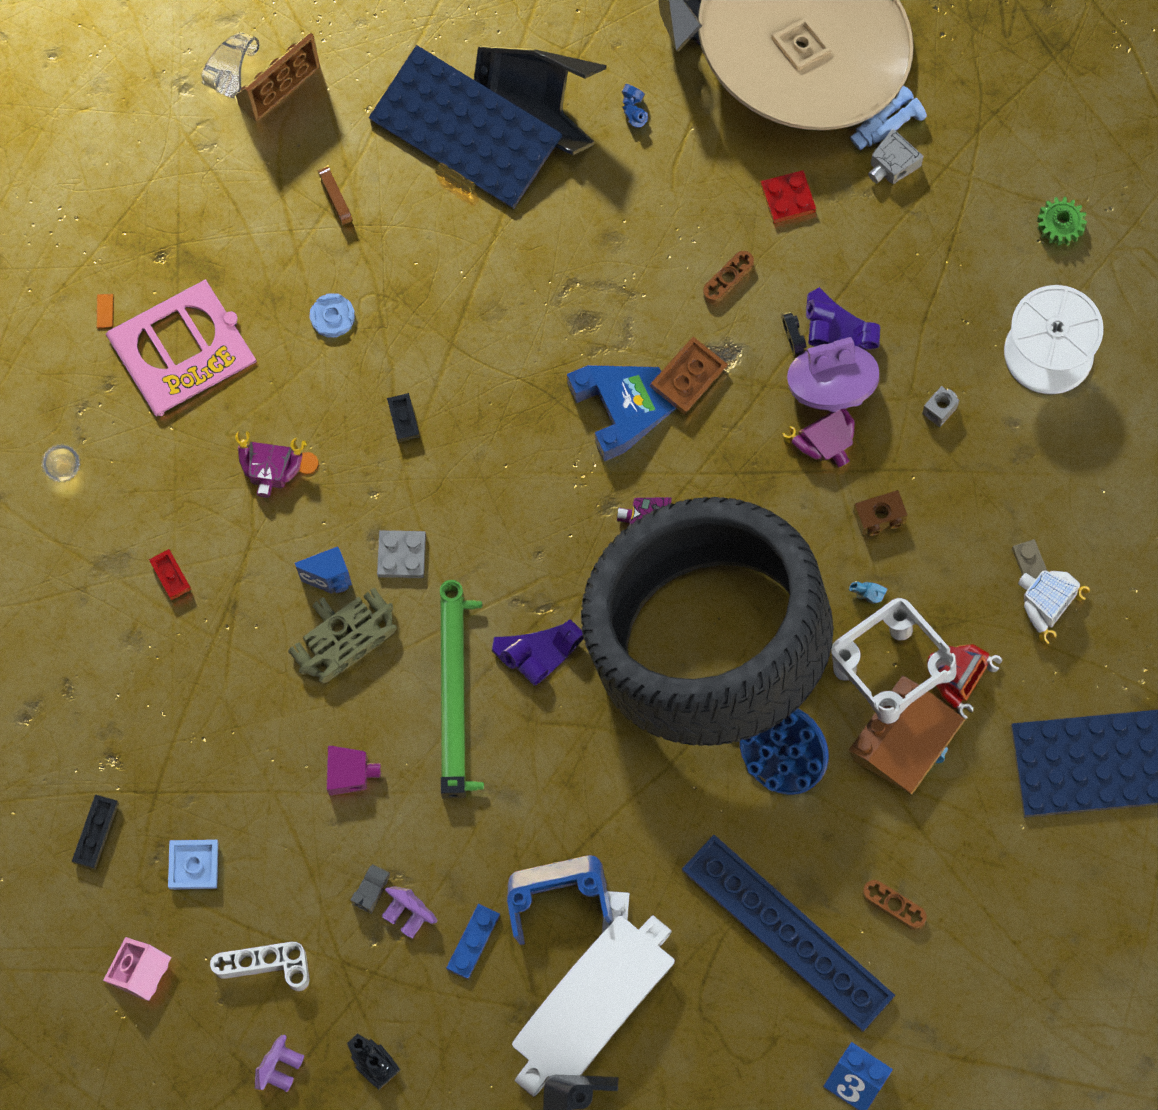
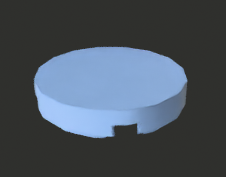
M326 294L319 297L310 309V321L313 328L325 337L344 335L351 329L354 323L355 312L351 302L339 294Z

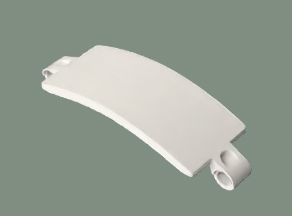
M622 916L616 918L566 974L513 1041V1047L529 1060L516 1077L515 1082L534 1097L552 1075H582L629 1015L673 966L674 959L660 948L672 930L655 916H651L639 930Z

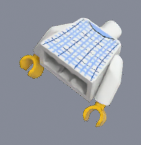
M1043 570L1037 579L1025 573L1018 582V585L1027 590L1024 594V607L1036 630L1041 632L1039 635L1040 641L1045 644H1050L1046 639L1048 633L1051 638H1056L1057 636L1055 631L1047 629L1048 626L1052 628L1073 599L1077 601L1086 600L1082 596L1081 591L1085 594L1090 592L1089 587H1080V583L1068 572L1062 571L1048 572Z

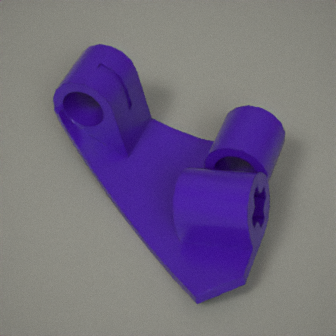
M820 287L807 294L806 318L810 320L808 343L811 346L816 347L851 337L854 341V346L864 350L879 347L881 328L879 324L865 322L847 312L835 303Z
M570 619L562 625L535 633L494 637L492 652L509 668H517L535 686L553 672L575 650L584 637L582 630Z

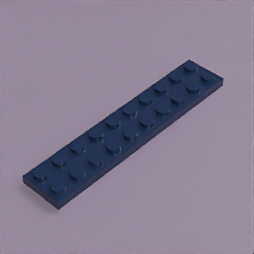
M715 835L682 868L683 873L861 1032L867 1029L895 997L894 993Z

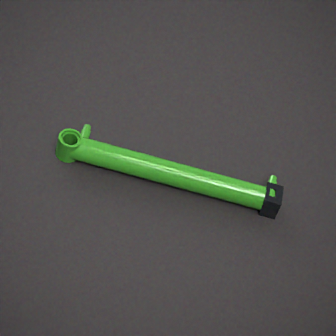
M447 580L440 587L442 799L466 798V791L484 789V782L465 781L464 610L482 608V601L464 600L462 586L456 580ZM453 590L458 592L457 596L454 598H448L446 596L447 592Z

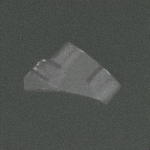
M239 32L228 38L209 58L201 74V82L205 86L216 90V92L234 99L235 95L241 91V67L245 54L253 56L258 52L259 40L244 32Z

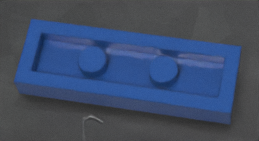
M477 905L446 967L448 971L469 980L500 917V913L483 905Z

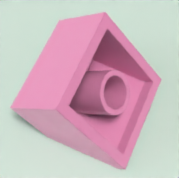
M125 937L103 981L136 997L149 1001L156 992L157 984L166 972L171 957L149 944Z

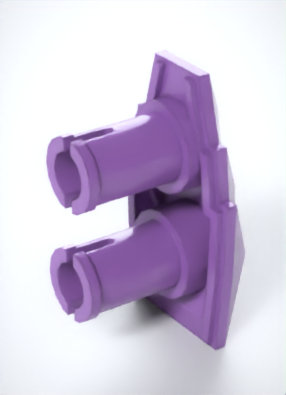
M396 886L385 889L393 897V901L382 917L388 922L395 924L405 907L411 910L412 915L401 929L408 937L414 938L424 921H428L431 924L437 923L438 920L434 914L425 907L422 900L416 897L411 889Z
M281 1035L275 1040L271 1050L264 1056L260 1066L256 1068L255 1089L263 1090L267 1083L279 1087L285 1092L290 1089L294 1078L275 1070V1065L279 1060L298 1069L304 1059V1055L285 1047L286 1035Z

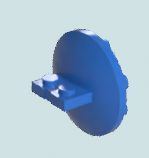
M798 708L771 729L749 739L740 740V751L748 772L771 791L787 795L804 793L813 788L826 772L829 753L824 734L817 723Z

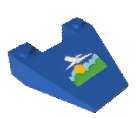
M587 365L567 374V385L576 403L599 394L613 425L595 432V443L604 462L627 452L676 409L650 387L652 381L661 373L659 367Z

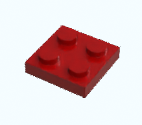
M804 170L761 181V188L773 224L816 213V206Z

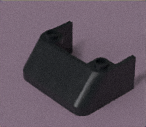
M552 1075L546 1080L544 1085L543 1110L585 1109L592 1102L593 1090L618 1091L619 1077Z

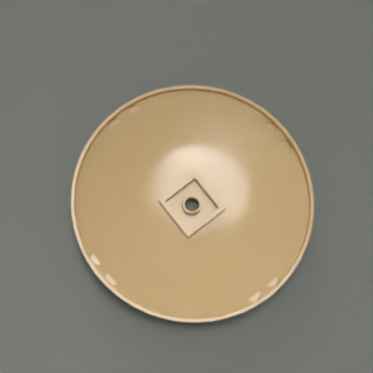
M701 0L698 20L702 27L698 30L705 59L712 72L725 89L740 103L757 114L783 125L808 130H833L861 123L878 114L891 103L904 85L911 68L913 37L907 14L900 0ZM796 42H804L807 47H799Z

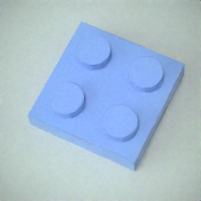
M170 840L168 888L217 889L218 840Z

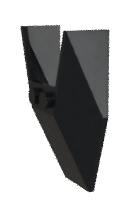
M493 46L478 47L474 72L475 81L560 132L562 137L556 144V148L575 155L594 145L595 141L563 112L567 75L569 71L586 79L606 70L607 65L536 49Z

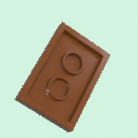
M692 337L652 381L650 387L685 415L722 374L728 364L695 337Z

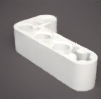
M297 942L218 953L210 961L212 971L221 979L284 970L286 982L291 989L302 991L309 984L307 955L301 944ZM292 950H300L299 958L296 960L288 958ZM270 953L276 954V960L273 963H265L266 955ZM251 957L253 959L252 964L249 967H241L243 958ZM222 961H225L227 965L224 966V970L221 971L219 969V966H221ZM296 973H301L304 975L303 980L298 984L292 983V976Z

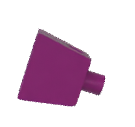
M328 746L327 792L329 795L367 789V778H381V763H368V756L365 751Z

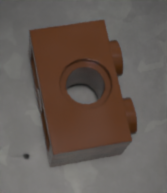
M898 490L855 503L853 509L862 536L867 534L874 536L889 527L891 529L899 528L904 525L908 516ZM884 512L887 517L881 519L875 513Z

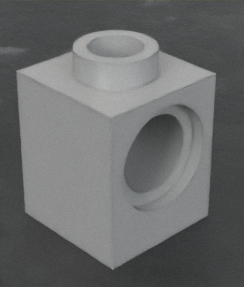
M941 386L924 405L922 414L941 427L957 409L959 399L952 390H946ZM944 402L948 407L940 408L937 403Z

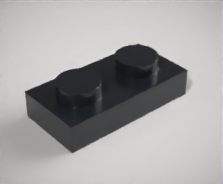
M409 393L387 398L397 441L402 442L419 438L420 434Z

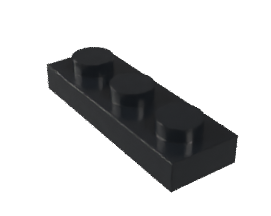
M95 794L72 859L73 864L96 870L119 805L117 800Z

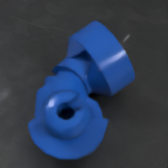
M625 84L622 90L623 104L625 105L622 106L624 114L632 126L641 127L647 122L648 114L643 109L635 106V103H640L645 93L632 85Z

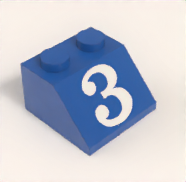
M338 546L295 562L300 580L328 593H341L346 591L349 586H352L348 569Z
M851 1042L823 1087L855 1109L868 1110L893 1069Z

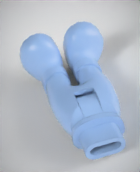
M902 86L897 96L888 106L856 128V133L850 136V140L859 150L866 146L870 147L872 143L875 144L884 140L892 129L895 131L910 120V117H914L919 121L924 120L927 117L926 111L917 98L914 99L912 92L907 87ZM901 106H906L905 108H902L900 111H898ZM898 111L897 114H895V115L892 116L891 118L887 119V118H888L890 115H892L894 112Z

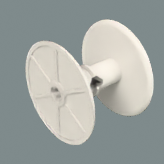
M1049 285L1027 294L1014 311L1011 330L1007 335L1004 346L1005 361L1013 377L1024 387L1043 394L1063 393L1083 382L1092 368L1094 354L1098 350L1103 337V321L1098 308L1084 293L1068 286Z

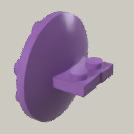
M848 337L833 343L808 348L805 352L801 353L789 367L787 375L788 386L792 395L800 403L816 409L837 412L840 409L861 405L875 391L879 383V368L874 357L864 349L854 346L853 339Z

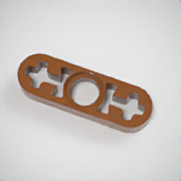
M329 167L317 170L342 226L352 222L353 219Z
M740 251L736 253L705 284L703 297L706 302L710 304L719 303L752 270L754 258L750 252ZM740 259H741L742 261H744L745 259H747V260H748L747 265H746V264H742V265L739 267V273H738V271H737L736 268L739 266ZM725 273H732L735 279L732 282H725L722 276ZM719 282L721 286L717 290V296L715 294L710 296L709 290L714 291L718 287Z
M871 880L865 884L863 897L867 902L910 929L916 930L923 927L927 918L923 908L878 880ZM878 887V893L882 896L887 892L889 895L885 898L884 904L879 903L882 900L880 896L874 895V897H871L868 888ZM890 899H898L901 902V909L898 911L890 910L888 907ZM906 905L910 907L907 912L913 915L916 912L920 914L919 919L922 920L921 922L916 921L912 923V917L905 913L904 918L900 916Z

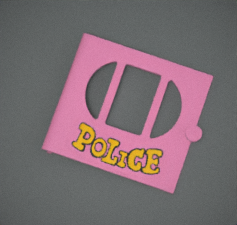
M206 279L106 333L107 338L155 416H163L164 412L257 362L235 327L237 323L236 313L231 311L226 313ZM185 307L202 310L212 319L215 325V337L211 346L206 344ZM175 311L179 312L202 349V352L178 365L173 363L151 327V324ZM142 330L146 331L168 369L155 368L141 358L137 343Z

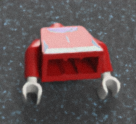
M974 644L957 647L949 646L950 653L955 655L957 673L952 681L936 685L941 696L953 708L957 707L958 714L965 719L968 717L963 714L962 709L967 708L972 713L973 707L970 704H963L962 700L967 701L986 668L990 672H996L999 669L992 664V661L998 664L1002 662L1000 656L994 655L990 657L988 652ZM934 652L929 655L927 665L930 657L934 654ZM942 665L937 670L940 673L943 670H946L948 672L950 670V667L947 665Z

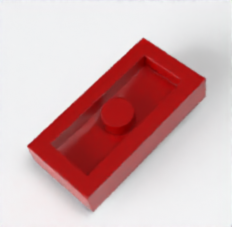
M170 549L149 559L171 600L192 590Z

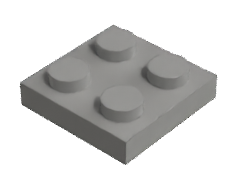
M379 530L377 576L424 578L426 532Z

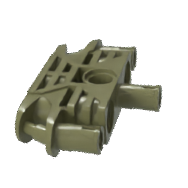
M376 588L370 590L371 595L369 592L364 595V599L375 610L374 614L367 609V606L360 597H357L337 613L333 611L325 598L319 599L321 606L316 601L312 607L324 622L303 636L304 643L314 653L315 657L311 658L300 642L294 644L297 651L293 646L288 650L289 654L292 655L301 667L298 672L301 674L308 673L314 677L317 676L320 678L319 682L323 684L346 670L395 633L397 626L392 624L393 604H387ZM382 621H384L386 627L380 628L379 624ZM337 624L344 626L339 632L332 630ZM324 665L327 669L322 672L318 668Z

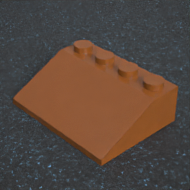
M310 33L298 43L292 44L286 53L280 58L274 59L264 72H259L251 83L240 88L236 95L238 105L255 122L320 68L314 35Z
M902 675L892 689V692L899 694L904 699L919 684ZM928 691L912 702L893 723L881 722L877 717V713H875L852 744L849 752L854 762L912 795L962 726L965 718Z

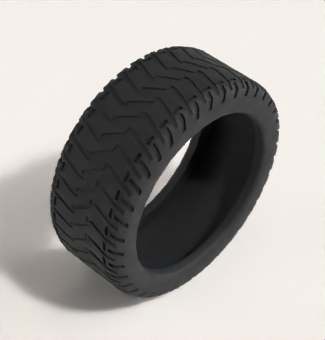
M724 497L694 498L693 500L678 501L675 504L671 503L660 507L658 510H653L649 514H645L641 519H637L634 523L627 526L626 530L621 531L614 538L615 540L609 543V546L605 548L603 554L598 558V562L595 563L585 587L581 606V624L583 625L581 628L586 648L607 695L610 696L616 708L620 709V712L629 721L631 720L636 726L642 730H647L648 733L656 737H662L675 743L679 742L680 744L693 746H717L749 739L771 729L796 711L808 698L819 682L828 663L833 641V618L817 560L808 543L786 520L770 510L739 499ZM719 565L745 567L767 575L779 583L790 595L786 616L775 637L755 657L740 667L720 675L697 679L668 677L648 670L628 654V643L632 625L644 604L661 587L676 577L696 569Z

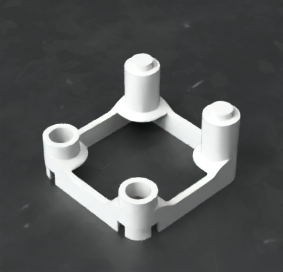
M896 598L837 639L831 648L836 677L841 680L850 679L877 713L878 719L887 724L895 722L912 702L936 685L952 681L957 673L954 653H950V648L917 610L903 598ZM881 620L889 626L891 636L897 640L909 638L913 632L912 625L916 623L939 648L928 661V670L932 677L908 693L904 699L892 691H884L872 697L871 691L856 675L857 664L860 660V650L853 640ZM942 665L950 667L948 672L943 670L940 673L937 669Z

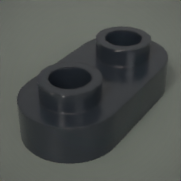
M791 312L782 314L783 327L793 355L796 356L804 353V348H807L804 335L799 334L798 328H800L797 315L793 316Z

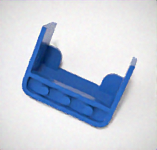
M592 855L517 871L510 876L508 880L507 903L513 936L520 945L525 944L519 912H523L530 907L532 903L531 894L578 884L579 890L585 896L600 895L603 916L609 925L613 923L603 865L597 857Z

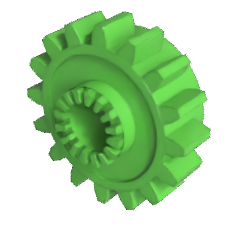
M1055 197L1053 204L1047 201L1045 207L1040 208V215L1037 217V222H1039L1037 229L1042 230V238L1046 237L1049 239V243L1055 242L1057 246H1060L1062 243L1068 246L1072 240L1077 242L1079 236L1083 235L1084 228L1087 225V221L1084 220L1086 212H1081L1082 205L1076 207L1074 206L1075 200L1073 199L1068 203L1066 197L1060 202ZM1058 220H1063V221H1065L1066 223H1064V224H1063L1062 222L1060 223V221L1058 222Z

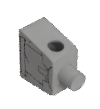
M892 129L873 153L871 165L874 169L868 175L875 183H878L885 177L890 183L894 184L920 168L923 155L898 132Z

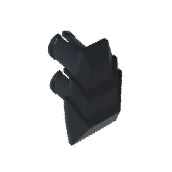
M356 1034L347 1043L352 1053L351 1058L357 1065L355 1068L378 1090L401 1071L381 1044L377 1045L372 1039L368 1040Z

